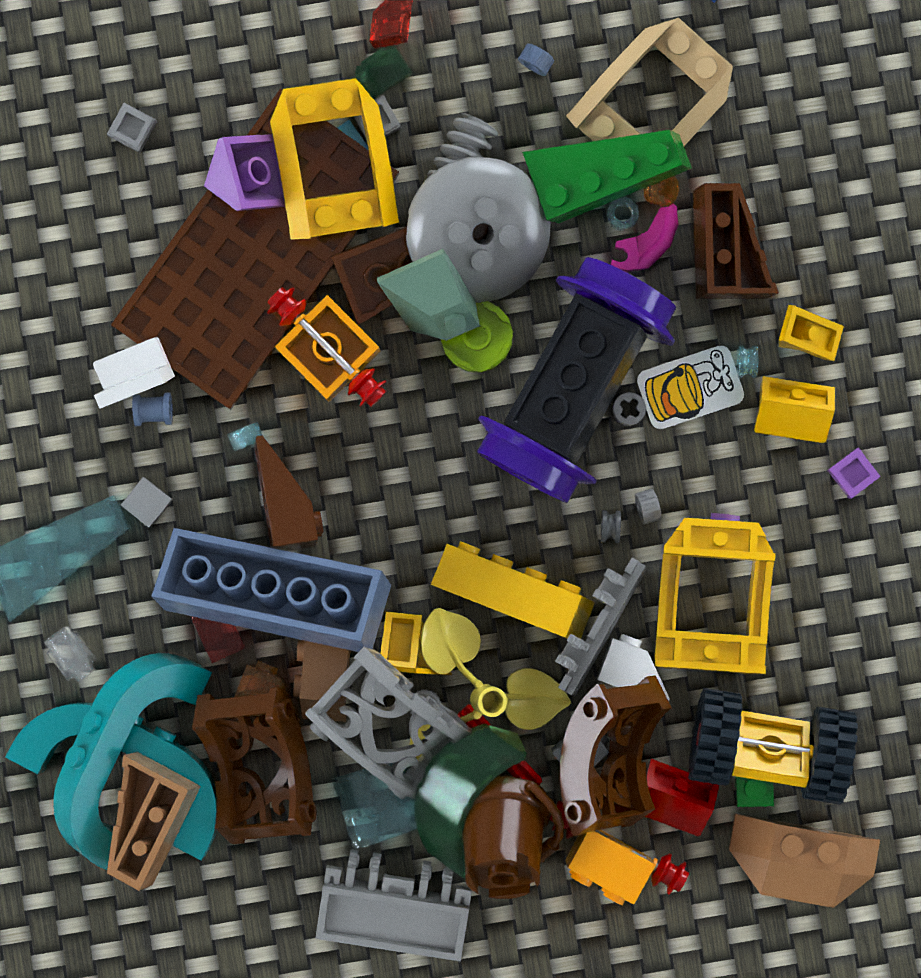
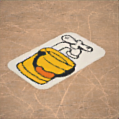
M716 346L644 370L637 378L650 422L657 429H664L737 405L744 398V391L731 352L725 346Z

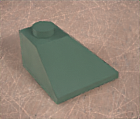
M444 249L377 278L378 284L410 331L447 341L480 326L476 301Z

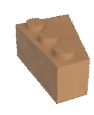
M298 639L297 661H302L303 665L302 675L295 674L293 696L300 697L303 719H309L305 715L308 709L312 708L348 669L350 650ZM341 696L327 711V714L334 721L346 722L347 715L341 714L339 707L346 706V697Z
M134 752L123 755L122 767H124L121 790L118 791L117 797L119 806L116 825L113 826L107 874L140 891L153 885L201 786L145 755Z

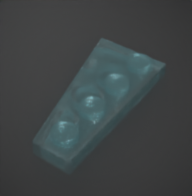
M115 495L0 546V602L9 622L18 618L26 609L37 603L59 583L70 577L77 569L130 529Z

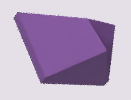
M273 134L232 136L218 139L204 187L236 211L285 207Z

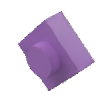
M859 448L854 449L827 470L849 499H852L881 477Z

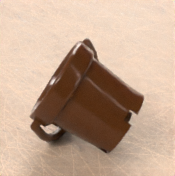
M511 776L489 777L474 781L462 788L455 798L457 825L462 829L466 885L477 894L478 885L489 889V898L512 899L529 894L531 883L535 882L537 887L540 884L541 863L559 849V843L563 839L564 822L560 810L545 790L532 780L529 781ZM551 814L555 824V832L553 837L543 842L544 829L550 821Z

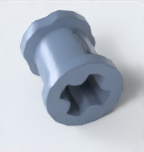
M164 393L161 397L133 395L132 412L134 425L136 427L141 426L145 422H165L166 425H172L173 403L171 393Z

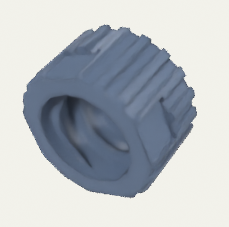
M527 44L518 58L522 65L541 76H546L554 63V59L549 53L533 44Z

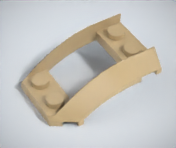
M680 18L645 28L598 78L566 117L592 141L641 134L604 100L655 46L707 92L672 130L680 135L683 146H685L727 101L733 65Z

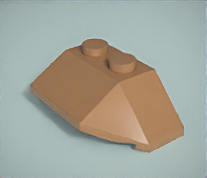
M735 813L729 851L761 895L834 908L874 877L880 839Z

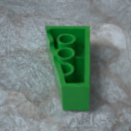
M671 130L522 152L546 219L555 223L564 222L692 169L680 135Z

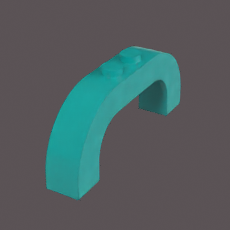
M156 653L140 657L124 665L108 679L97 694L89 712L82 720L81 729L73 746L66 754L65 763L57 779L54 792L53 807L56 824L65 841L100 868L105 870L108 868L113 826L103 823L99 816L98 806L101 792L137 717L144 708L158 699L167 697L178 698L196 705L197 695H202L212 672L192 660L175 654Z
M93 703L68 704L40 714L20 731L5 758L36 774L44 772L57 747L67 738L78 735L82 720L89 712ZM139 715L121 751L125 754L139 752L201 786L172 846L202 860L206 856L217 833L215 829L217 812L215 781L206 765L197 755L174 741L176 738L175 734L160 726H156L155 730L150 729L142 724L144 718Z

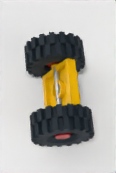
M703 688L698 701L690 745V764L688 768L690 780L727 786L731 776L798 786L801 787L804 799L839 805L843 804L847 796V789L850 786V776L853 773V761L856 755L855 745L857 743L856 732L858 723H856L857 716L854 712L817 706L813 712V718L808 722L742 711L741 694Z

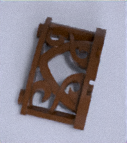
M656 675L647 676L640 683L632 686L606 689L604 684H596L575 709L566 729L560 757L561 797L564 814L573 836L622 826V828L629 827L655 810L647 784L646 762H641L644 744L650 742L652 733L660 719L672 708ZM608 732V737L610 738L608 758L604 762L599 776L594 768V760L599 742Z
M279 687L270 688L269 693L215 699L211 694L197 695L192 729L202 741L210 762H217L221 780L215 781L217 801L215 829L231 844H242L247 839L298 834L310 836L312 822L316 820L317 809L313 801L307 750L299 723L294 714L292 701L286 699ZM259 715L254 719L253 723H251L250 716ZM243 737L242 746H238L236 739L239 740ZM254 738L270 747L282 760L276 776L267 788L256 772L243 767L241 758L251 750ZM245 781L249 782L253 787L249 794H246ZM284 800H289L288 820L273 822L270 803L274 812L282 815L286 811L283 805ZM259 812L261 823L247 824V819Z

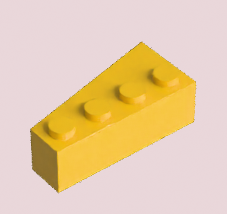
M461 541L458 548L446 544L431 585L567 639L570 634L581 639L595 602L579 595L580 587L560 580L558 586L545 582L547 575L529 567L526 568L525 573L511 569L513 561L493 554L491 560L478 556L479 548Z

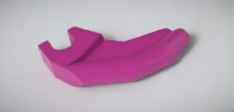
M672 203L665 204V207H661L658 210L647 232L637 237L616 241L614 249L625 251L627 259L623 262L612 260L610 265L624 272L649 269L671 247L679 226L677 206Z

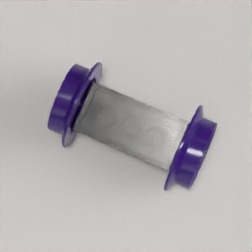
M591 257L585 258L576 276L557 277L556 282L574 298L504 423L500 424L481 415L478 418L487 432L477 450L480 456L523 482L565 503H568L578 484L595 485L597 482L594 477L576 466L646 338L672 346L675 342V339L666 328L676 310L674 303L636 277Z

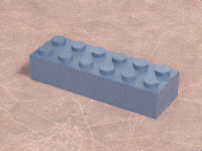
M174 528L152 597L165 611L359 652L364 646L373 649L391 584L382 570Z

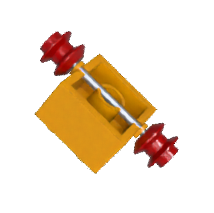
M284 287L280 288L268 300L267 303L271 307L267 313L277 312L281 316L280 326L293 323L295 327L275 348L328 402L352 381L349 384L348 395L357 393L362 398L360 407L366 403L373 407L387 393L383 388L387 381L377 382L373 378L374 368L363 369L381 352L379 346L328 295L305 315L304 311L307 300L297 301L293 297L294 287L286 290Z
M558 801L556 806L561 812L564 829H566V838L569 839L573 837V834L564 814L563 802ZM550 814V821L554 823L552 815ZM555 824L552 826V831L555 830ZM603 830L579 835L565 859L567 867L570 869L571 878L587 887H590L592 882L602 887L601 891L604 892L603 895L622 906L625 900L633 905L635 904L650 875L653 887L660 882L667 885L668 895L673 890L680 892L689 876V872L684 870L686 866L685 861L678 866L671 863L672 854L669 853L662 856L659 860L656 858L652 860L650 856Z

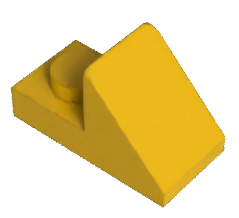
M788 305L779 337V347L801 350L823 360L835 361L844 326L794 305Z

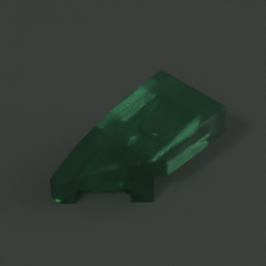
M390 42L361 61V66H356L355 70L356 79L372 98L382 94L413 74L393 42Z

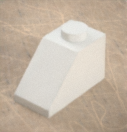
M621 634L619 640L611 638L596 679L615 687L637 685L645 677L656 675L669 701L670 698L648 651L640 648L642 641Z

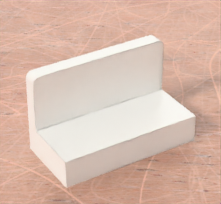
M151 338L95 361L93 366L104 390L95 394L94 397L99 408H103L161 385L175 377L159 338Z

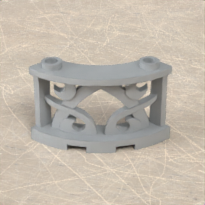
M364 646L355 655L354 658L356 660L312 708L308 709L305 715L313 722L310 728L318 737L324 741L330 738L357 763L386 783L388 788L397 797L403 800L408 796L419 800L423 795L419 791L421 787L461 744L469 746L478 735L453 710L438 703L430 696L425 698L417 693H412L410 689L414 685L391 665L378 651ZM366 669L367 673L364 677L360 694H358L349 687ZM392 695L395 697V702L390 707H383L374 703L376 698L379 703L384 705L383 699L385 696ZM341 696L358 704V711L350 706L339 707L340 713L347 715L349 718L345 724L336 723L327 714V711ZM410 710L414 711L409 722V735L414 744L395 749H377L373 737L372 713L382 718H396ZM426 724L431 725L427 731H422L425 739L421 740L418 736L419 728ZM359 734L362 746L355 742L352 737ZM386 763H393V766L391 767ZM411 766L410 769L405 774H403L404 769Z

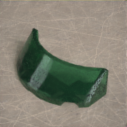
M481 724L472 728V734L456 743L450 741L433 757L425 769L421 782L417 786L414 801V818L418 834L425 849L463 879H465V855L462 836L465 821L472 805L493 779L511 766L524 761L527 755L518 733L488 724Z

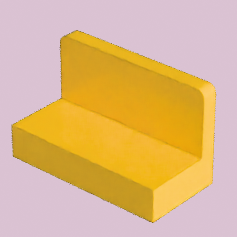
M763 376L760 385L759 409L754 431L761 434L825 443L835 412V387Z

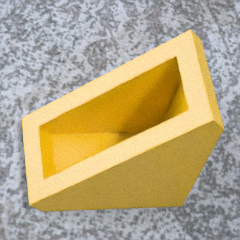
M386 612L380 654L399 672L452 675L451 672L438 674L425 663L420 647L421 632L424 625L422 615Z

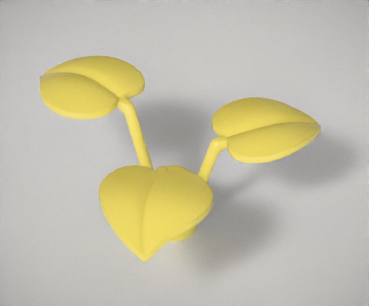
M441 608L434 609L427 617L420 638L421 653L425 663L438 674H447L457 666L458 670L475 687L470 696V703L474 711L460 717L465 723L473 719H480L482 714L488 717H496L505 710L508 720L516 727L524 730H533L547 724L560 711L571 704L567 693L558 688L560 684L549 675L537 669L522 668L511 673L506 682L508 693H504L497 687L483 684L463 665V663L473 660L480 649V634L474 623L462 615ZM426 724L419 728L418 736L421 740L425 739L422 731H427L431 725ZM410 738V745H412V744H414V743H413L412 739ZM461 744L428 781L443 778L459 768L469 754L470 745L465 746Z

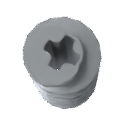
M461 113L464 118H455L453 121V125L458 131H448L446 136L452 145L442 144L440 147V151L446 158L435 157L433 163L439 169L448 163L462 158L483 157L478 152L479 149L491 150L492 148L485 139L486 135L497 137L499 133L486 122L469 114ZM429 170L427 173V177L432 175L437 170Z

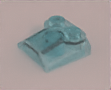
M386 763L391 767L393 766V763ZM365 768L332 778L354 849L400 836L425 825L417 800L408 796L403 800L400 799L388 788L386 783Z

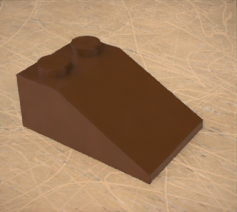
M256 436L254 449L271 548L292 551L315 547L318 537H322L323 533L320 511L313 512L312 502L264 436Z

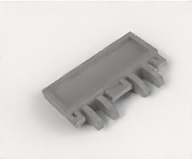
M631 558L624 570L623 576L609 568L606 570L605 578L592 595L595 599L606 604L605 608L600 612L587 635L586 641L570 634L564 650L555 660V662L569 669L558 686L559 689L572 696H576L647 571L646 566L638 560Z
M350 850L345 884L340 883L342 867L326 866L315 939L461 962L472 890L469 887L457 885L455 900H449L454 865L446 864V867L443 869L442 893L427 891L428 881L431 879L432 874L431 862L423 860L418 895L413 894L415 879L384 874L382 889H376L381 862V854L373 853L370 859L369 882L355 879L356 868H358L360 859L359 850Z

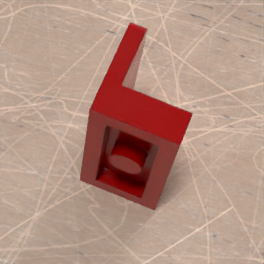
M650 759L646 768V777L655 810L645 817L695 836H701L714 811L719 785L690 780L688 772Z

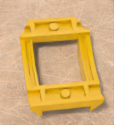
M356 78L283 89L270 120V127L279 166L290 239H311V237L378 226L385 227L399 223L391 166L379 106ZM362 115L375 189L305 199L292 126Z
M684 518L663 548L657 614L655 667L766 674L765 658L769 607L776 553L771 549L759 523ZM682 556L752 561L746 636L675 631Z

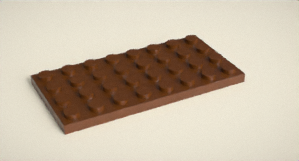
M280 88L247 136L272 134L270 120L283 89ZM328 121L292 126L305 199L375 189L368 149ZM391 166L392 179L394 183V181L399 176V171H397ZM207 190L111 325L137 344L158 337L171 368L231 410L274 351L275 346L291 327V325H279L281 316L277 312L267 313L271 307L267 303L268 300L280 288L284 287L286 290L294 287L293 297L297 301L306 299L307 305L334 267L331 256L345 251L359 230L311 237V239L291 240L285 207L236 211L210 190Z

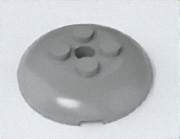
M467 157L439 168L418 189L408 211L406 243L412 262L444 249L476 303L494 301L508 296L521 288L538 270L549 245L550 221L546 219L533 180L516 166L497 158ZM486 223L488 225L486 238L474 240V228L479 224Z

